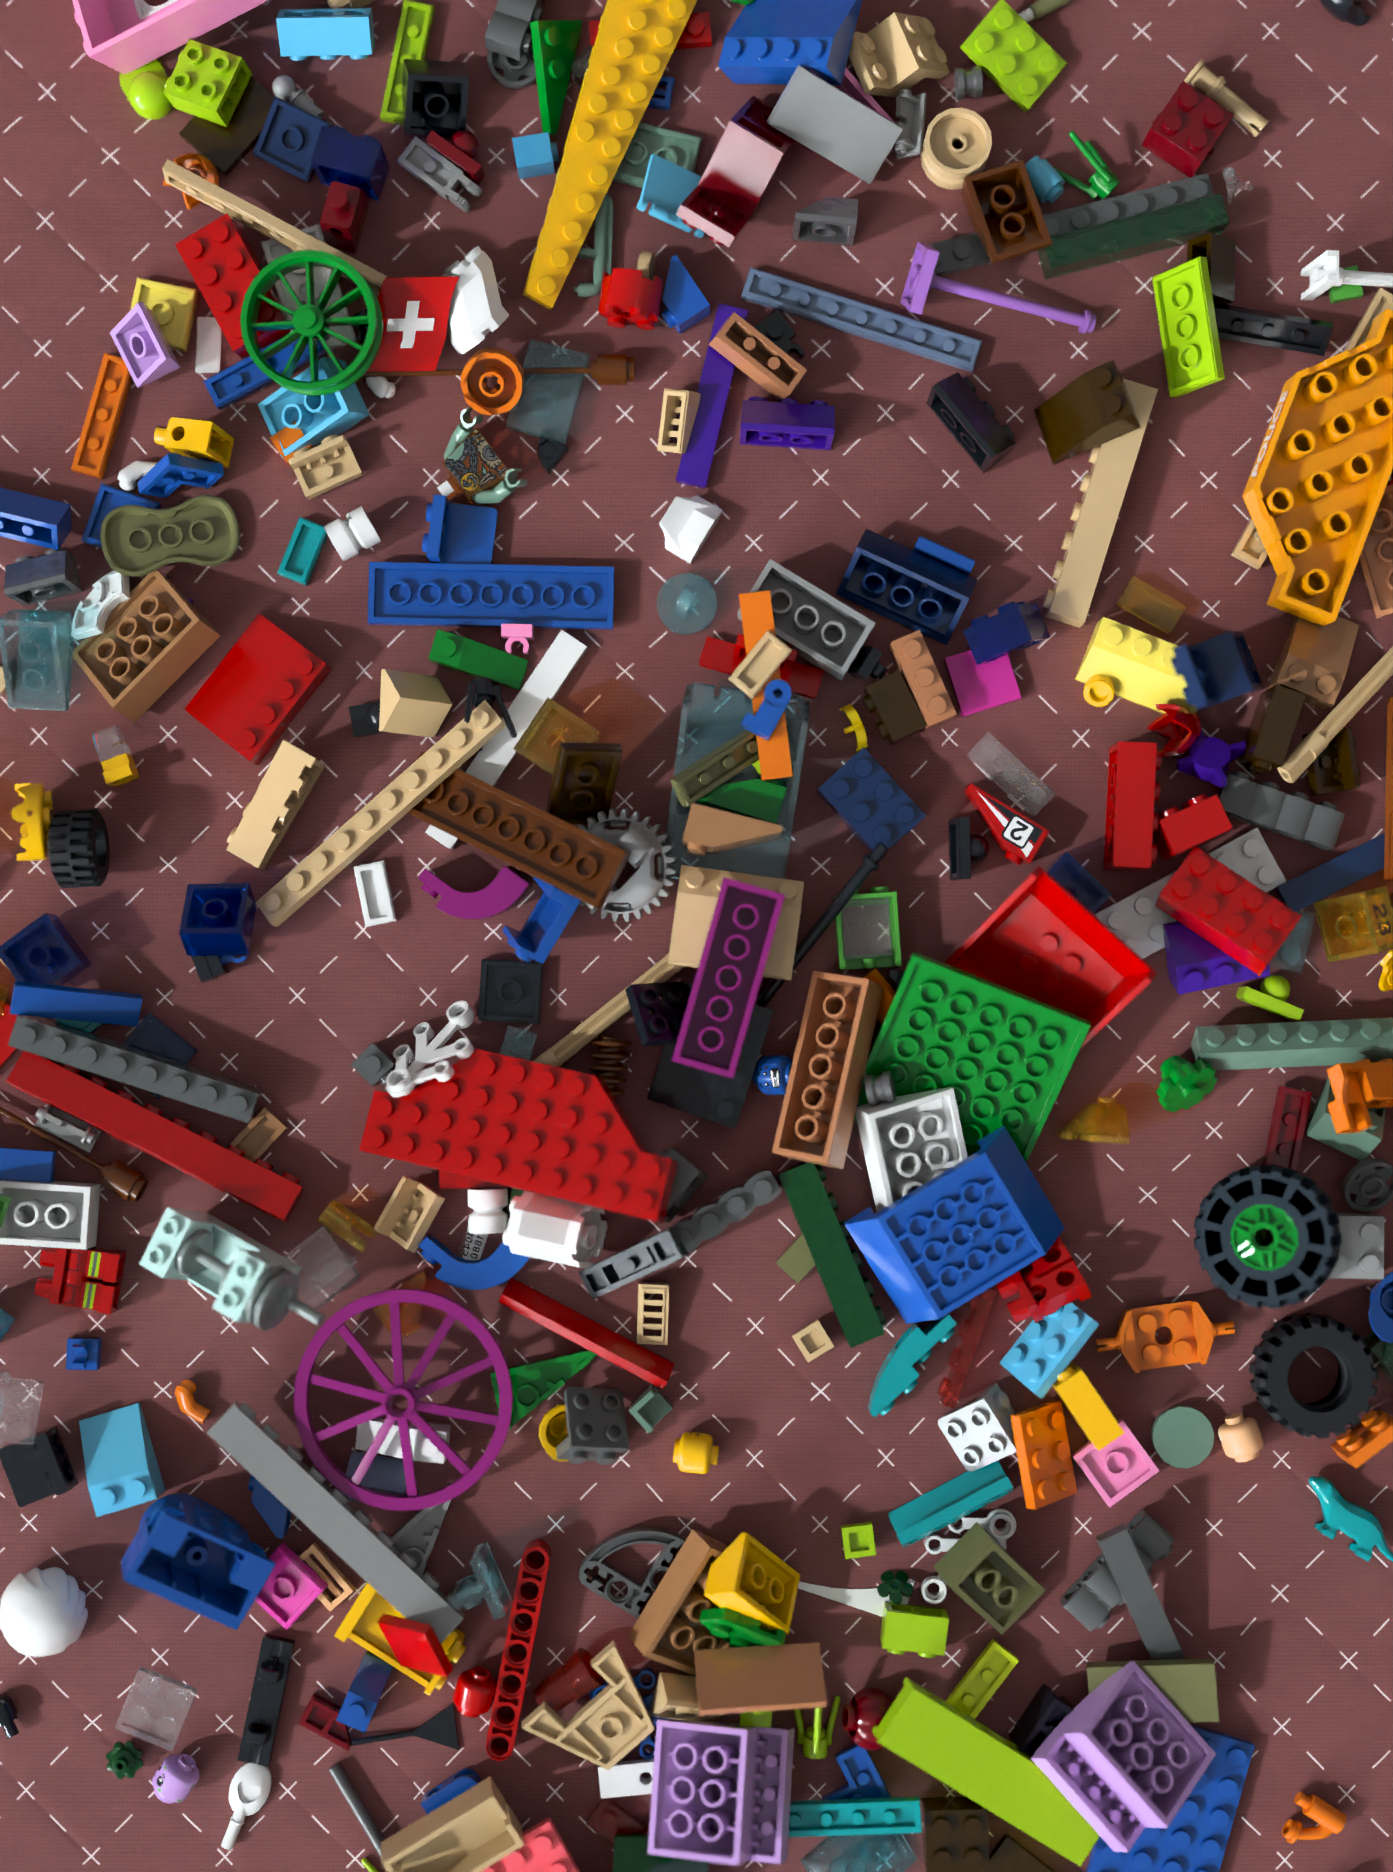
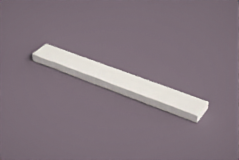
M560 631L508 708L517 737H511L507 726H505L483 746L482 751H479L465 773L495 787L587 650L586 645L565 631ZM431 825L425 832L450 850L453 849L459 840Z

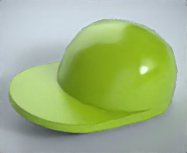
M156 59L132 72L120 73V85L138 115L146 119L156 120L165 117L171 112L173 106L163 93L168 76Z

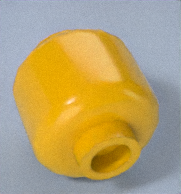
M684 1432L681 1439L676 1438L673 1463H678L680 1471L707 1474L710 1471L711 1464L717 1465L719 1446L713 1445L711 1435Z

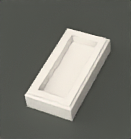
M385 861L355 866L354 872L365 927L397 921Z

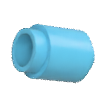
M1039 156L1033 157L1025 164L1036 197L1042 203L1047 201L1052 203L1057 200L1064 192L1062 186L1065 180L1046 159H1041Z

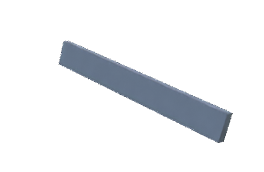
M750 267L741 295L743 300L774 310L778 309L781 312L969 372H973L982 344V340Z

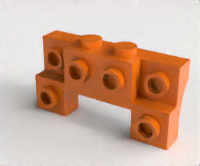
M1392 1058L1377 1062H1371L1370 1059H1362L1354 1063H1339L1327 1070L1336 1099L1327 1105L1337 1134L1360 1133L1372 1127L1368 1108H1393Z

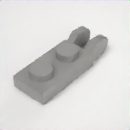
M414 137L397 160L398 165L446 200L449 199L463 212H468L471 206L465 198L454 191L456 187L460 184L466 191L476 197H479L483 192L478 185L464 175L461 169L417 137Z

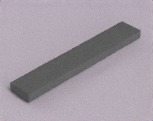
M1124 1523L1096 1536L1098 1545L1151 1660L1186 1659Z

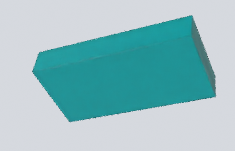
M299 517L277 571L278 575L305 586L308 585L328 536L324 526Z

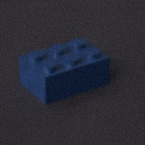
M864 747L816 791L870 852L873 851L879 842L890 849L926 817L922 810Z

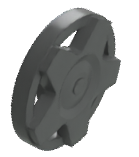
M533 45L529 53H524L521 61L498 53L494 54V52L488 50L489 70L494 79L504 87L520 89L537 81L535 63L533 61ZM496 70L504 71V78ZM521 77H526V78H527V79H524V80L519 81V79H520Z
M1366 1158L1358 1161V1164L1348 1172L1341 1182L1342 1195L1349 1206L1357 1211L1368 1212L1377 1210L1390 1202L1393 1198V1165L1383 1159ZM1392 1176L1391 1185L1388 1187L1386 1181ZM1349 1193H1354L1353 1201ZM1372 1198H1379L1378 1200L1369 1203V1201Z

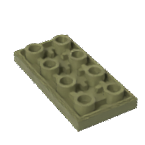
M1214 1658L1134 1661L1188 1723L1219 1722ZM1130 1661L1086 1662L1089 1694Z

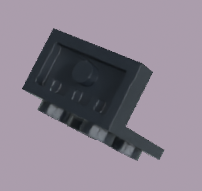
M56 1426L0 1448V1460L19 1507L53 1494L58 1496L68 1492L78 1484Z

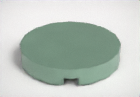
M1174 1405L1164 1412L1162 1411L1156 1417L1151 1427V1442L1155 1452L1164 1462L1176 1468H1190L1199 1465L1209 1456L1214 1444V1432L1210 1421L1201 1411L1189 1405Z

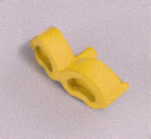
M852 704L838 708L845 713L852 724L843 729L844 733L848 734L855 731L858 746L856 752L860 751L863 747L865 749L868 748L864 726Z

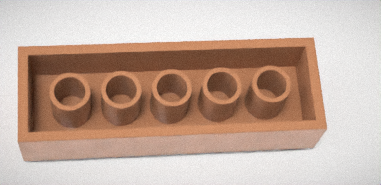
M813 971L772 1153L789 1159L843 1169L884 987L869 979Z

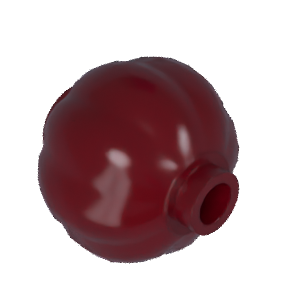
M864 1688L852 1697L849 1704H845L842 1714L843 1728L848 1730L849 1736L859 1747L865 1750H879L885 1747L877 1742L872 1729L875 1725L879 1726L893 1704L892 1699L880 1689Z

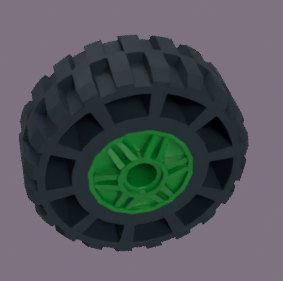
M1276 1165L1247 1167L1235 1171L1218 1181L1212 1187L1210 1193L1204 1197L1199 1206L1201 1207L1199 1215L1196 1216L1194 1228H1196L1194 1246L1195 1250L1198 1249L1201 1258L1198 1261L1202 1269H1206L1211 1276L1210 1281L1217 1288L1221 1287L1227 1292L1228 1297L1235 1301L1241 1300L1246 1302L1248 1306L1281 1308L1285 1305L1298 1303L1310 1296L1330 1277L1338 1262L1340 1245L1342 1244L1339 1216L1330 1203L1331 1199L1326 1192L1323 1193L1315 1181L1303 1176L1298 1171ZM1263 1228H1267L1273 1233V1243H1267L1263 1240L1261 1236Z

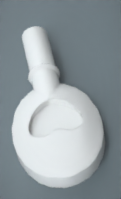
M245 1763L234 1775L229 1787V1803L234 1813L230 1818L229 1826L221 1843L223 1848L227 1850L233 1849L241 1826L244 1824L245 1816L256 1813L266 1802L272 1786V1776L269 1767Z

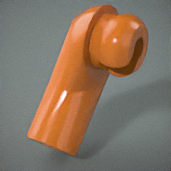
M184 1379L180 1386H176L175 1389L179 1409L203 1424L211 1410L195 1401L193 1393L196 1391L197 1386L193 1381Z

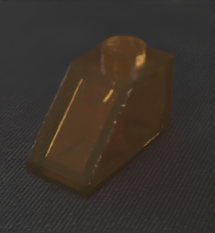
M424 1268L400 1288L427 1290L428 1270ZM400 1302L401 1330L405 1338L421 1327L418 1321L424 1316L425 1305ZM390 1304L376 1306L373 1309L374 1313L391 1333Z

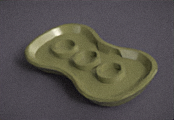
M200 495L178 506L167 509H153L139 505L120 506L106 515L102 522L100 536L104 556L112 569L126 576H142L166 564L175 562H188L201 566L223 564L237 552L240 531L235 512L228 502L217 496Z

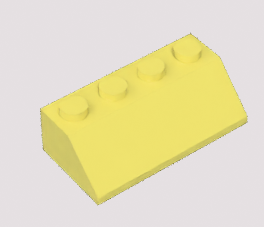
M1105 617L1096 624L1075 680L1085 683L1093 675H1106L1114 682V695L1162 714L1166 712L1158 710L1155 704H1176L1189 709L1192 713H1196L1198 710L1195 709L1194 704L1189 706L1183 693V687L1187 686L1182 674L1179 676L1176 674L1171 658L1175 656L1173 649L1179 647L1178 645Z

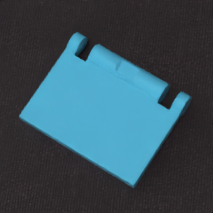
M652 154L641 196L637 203V209L644 212L648 202H650L652 205L649 209V215L690 233L692 228L685 225L682 218L678 217L676 213L681 203L697 187L701 176ZM695 229L694 236L702 238L705 232Z

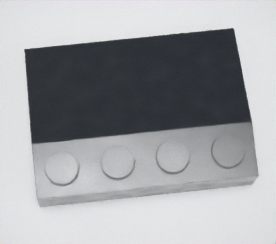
M685 982L684 988L689 1000L693 984ZM754 1004L733 1078L672 1061L676 1044H666L647 1099L735 1129L774 1010Z

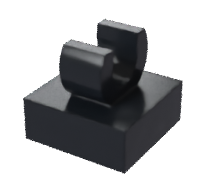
M863 646L847 672L858 679L867 680L869 676L874 679H882L888 669L878 663L883 654L875 647Z

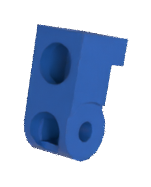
M780 679L769 682L763 694L764 700L756 715L753 716L747 712L741 722V727L768 741L789 704L792 695L789 684Z
M464 1768L425 1793L420 1804L426 1814H429L480 1783V1776L475 1770Z

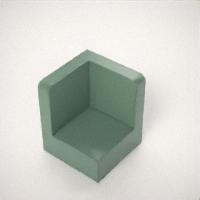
M651 1384L630 1403L628 1411L650 1434L654 1430V1426L673 1409V1406Z

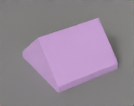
M138 302L110 332L137 388L143 387L181 368L154 313L144 302Z

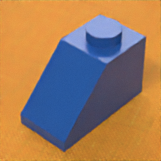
M674 255L670 260L662 299L664 311L661 312V315L670 329L675 327L678 333L681 334L710 315V304L677 255Z
M251 1474L248 1491H252L251 1502L276 1538L283 1539L289 1531L292 1512Z
M366 1651L336 1721L365 1733L393 1666Z

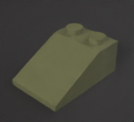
M978 1522L933 1566L947 1585L1002 1635L1046 1591Z

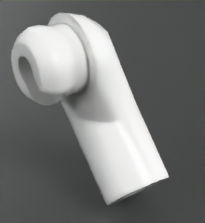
M366 377L368 387L377 397L390 399L394 396L396 391L394 383L388 382L385 377Z
M134 461L120 470L117 478L120 480L119 486L126 491L133 490L136 487V480L144 477L157 463Z

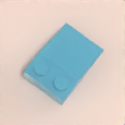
M322 357L318 360L319 380L329 378L340 372L332 358ZM338 359L344 369L348 367L344 360ZM310 367L293 379L311 381ZM355 383L339 392L322 396L302 395L281 387L258 404L272 436L285 427L301 429L304 436L286 449L281 444L285 456L306 446L317 445L328 436L341 434L370 415Z
M140 1402L79 1421L87 1485L96 1517L155 1500L166 1491Z

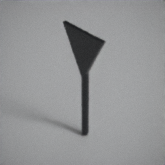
M453 1703L417 1729L352 1739L351 1744L360 1745L416 1736L459 1750Z

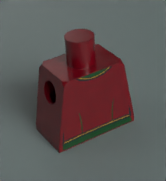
M336 181L331 182L320 222L324 241L329 246L356 253L371 200L363 189ZM337 229L340 230L343 234H337Z

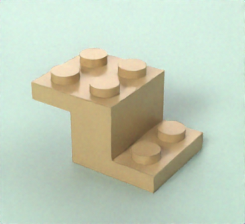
M894 12L868 33L854 32L849 58L865 94L896 98L900 90H909L925 77L941 80L950 73L946 65L947 57L938 46L934 37V27L928 19Z

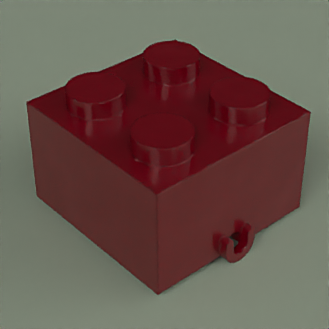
M1182 81L1163 111L1153 121L1152 127L1141 146L1189 178L1193 177L1204 160L1208 161L1215 151L1214 145L1225 131L1234 114Z

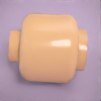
M1234 1413L1226 1416V1422L1218 1429V1435L1225 1455L1235 1458L1236 1462H1245L1257 1458L1260 1455L1259 1451L1264 1446L1257 1421L1252 1417H1244L1243 1413Z

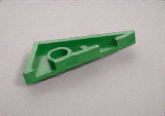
M581 20L530 22L543 133L548 132L549 135L557 134L582 27Z
M585 1349L509 1367L514 1397L513 1414L509 1430L526 1414L534 1410L544 1399H547L564 1385L574 1374L588 1365L597 1354ZM491 1371L490 1377L499 1412V1386L495 1371Z

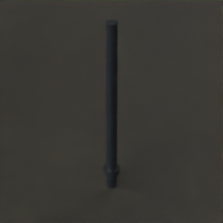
M879 842L869 856L865 855L862 858V865L795 949L793 971L873 870H878L880 867L879 862L889 851L886 845ZM772 978L755 1001L760 1006L765 1007L786 980Z

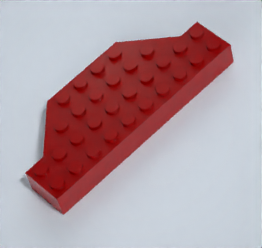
M476 1049L468 1058L461 1059L451 1065L454 1069V1074L445 1082H440L437 1078L430 1079L408 1095L393 1097L389 1093L374 1090L359 1151L660 1223L665 1221L679 1161L647 1153L622 1109L610 1093L607 1084L597 1076Z

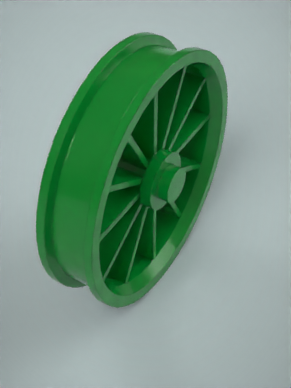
M302 250L288 253L275 259L265 266L254 278L242 304L241 333L251 359L263 373L278 385L294 393L322 396L346 389L368 371L378 354L382 342L383 317L376 294L352 265L340 257L327 252ZM313 266L334 269L315 306ZM306 267L307 304L303 305L285 275ZM342 273L356 283L357 288L325 309ZM280 278L299 307L295 312L265 297L269 289ZM363 295L368 316L330 318ZM262 301L293 316V321L257 323ZM368 324L363 346L329 330V326ZM295 329L262 352L257 331ZM331 336L360 351L353 362L345 369L326 342ZM299 339L283 373L277 372L267 360ZM318 340L321 341L340 371L338 374L323 380H319ZM309 341L311 381L292 379L291 376Z

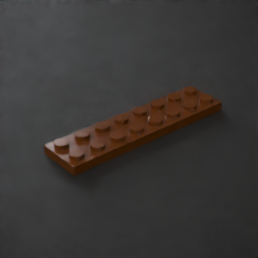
M421 751L418 758H420L424 754V752ZM456 769L407 813L549 885L555 886L599 910L604 905L630 856L627 851L459 769Z

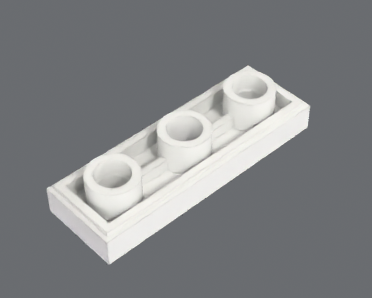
M654 1758L651 1760L620 1761L610 1770L598 1766L601 1799L652 1794ZM648 1772L651 1774V1777L643 1778L641 1774Z

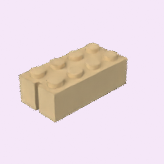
M490 1776L380 1843L381 1863L387 1872H481L525 1845L522 1837V1827L508 1803L505 1804L503 1795Z

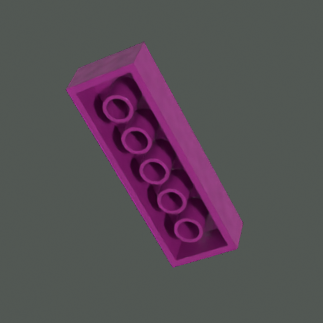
M723 878L672 1061L726 1077H734L785 894Z

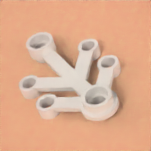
M457 1001L449 1006L446 1011L449 1022L430 1044L429 1041L433 1038L434 1031L429 1023L422 1022L413 1030V1034L416 1037L415 1054L407 1044L400 1045L394 1050L393 1056L396 1059V1066L386 1078L387 1091L391 1096H406L412 1092L416 1084L433 1078H437L440 1082L449 1080L454 1074V1069L448 1061L443 1059L454 1055L459 1059H466L472 1055L474 1047L467 1038H461L455 1043L443 1047L458 1029H465L473 1023L474 1012L466 1001ZM415 1056L414 1062L408 1067V1064L414 1059ZM440 1061L434 1067L422 1070L426 1065Z
M1003 1508L992 1510L987 1517L961 1518L962 1524L959 1527H953L951 1524L948 1525L952 1532L960 1533L964 1529H970L978 1522L1005 1549L1007 1547V1539L1016 1530V1520L1013 1514ZM998 1519L1006 1521L1005 1526L1001 1529L995 1527V1522ZM933 1533L925 1538L924 1545L930 1554H939L940 1552H948L959 1539L941 1538L940 1535ZM932 1539L940 1541L939 1546L935 1549L929 1547V1542ZM939 1574L925 1578L921 1584V1593L924 1599L931 1604L942 1602L947 1594V1583ZM931 1583H936L939 1586L938 1590L934 1593L927 1590Z

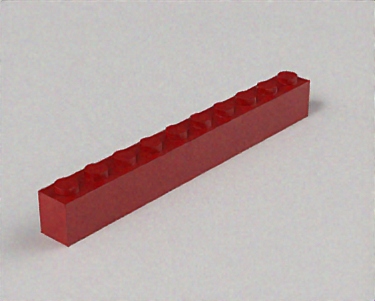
M23 1051L6 1082L12 1087L284 1223L288 1222L304 1192L302 1186L298 1185L300 1179L286 1172L280 1176L271 1171L273 1166L258 1158H256L255 1162L244 1158L245 1152L229 1144L226 1149L216 1144L218 1139L209 1133L201 1131L198 1135L188 1130L190 1127L188 1123L176 1117H173L172 1121L161 1116L163 1111L148 1103L142 1107L134 1103L135 1097L122 1090L114 1093L106 1089L108 1085L106 1082L94 1076H91L88 1080L78 1075L80 1070L76 1067L64 1063L62 1066L51 1062L52 1059Z

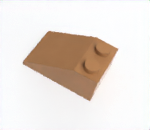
M1296 616L1267 687L1271 688L1279 685L1306 695L1305 703L1322 710L1334 706L1346 677L1359 625L1337 616L1335 622L1326 626H1320Z
M692 803L682 839V847H686L689 854L705 857L706 853L715 854L779 840L783 826Z

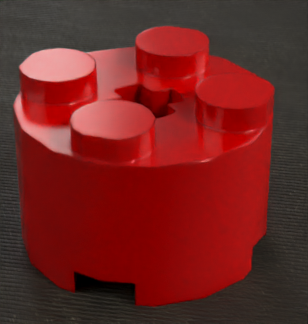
M614 268L612 269V275L604 272L598 312L603 317L608 318L607 324L615 328H624L625 324H631L643 330H653L655 323L659 319L663 281L657 276L653 277V281L643 278V271L636 269Z

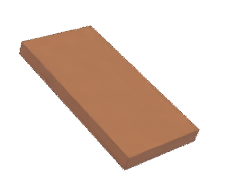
M819 1642L694 1650L699 1715L827 1706Z

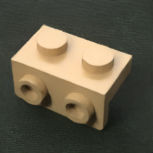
M335 434L328 436L321 441V445L312 449L310 447L302 448L293 454L294 457L288 460L308 500L363 475L351 446L344 435L338 436Z
M403 1176L375 1224L374 1230L389 1236L406 1250L415 1253L445 1198L425 1183Z

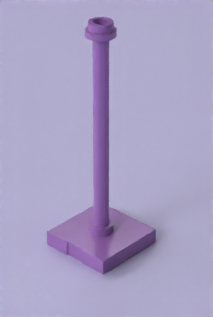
M917 242L900 301L909 312L921 315L928 290L930 291L931 288L1078 326L1079 333H1091L1094 329L1096 315L1091 314L1089 310L1079 314L936 276L934 269L939 251L929 244Z

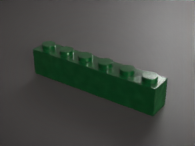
M802 1162L778 1172L779 1180L809 1247L850 1348H853L885 1334L882 1325L887 1324L880 1306L874 1308L870 1299L875 1293L868 1277L862 1279L858 1268L862 1267L863 1264L857 1250L850 1251L846 1239L851 1238L844 1225V1220L838 1222L834 1211L839 1209L833 1193H826L822 1182L826 1181L827 1178L822 1166Z

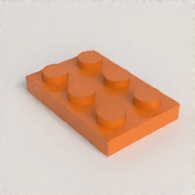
M1051 1400L1010 1415L1026 1508L1036 1510L1076 1494V1480L1062 1402Z

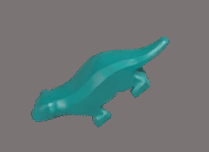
M1310 1476L1308 1483L1316 1492L1323 1513V1522L1315 1523L1314 1527L1331 1540L1335 1538L1337 1530H1341L1357 1543H1351L1348 1548L1367 1562L1372 1558L1374 1545L1386 1558L1393 1562V1552L1387 1546L1383 1529L1376 1515L1371 1510L1346 1500L1328 1478L1324 1476Z

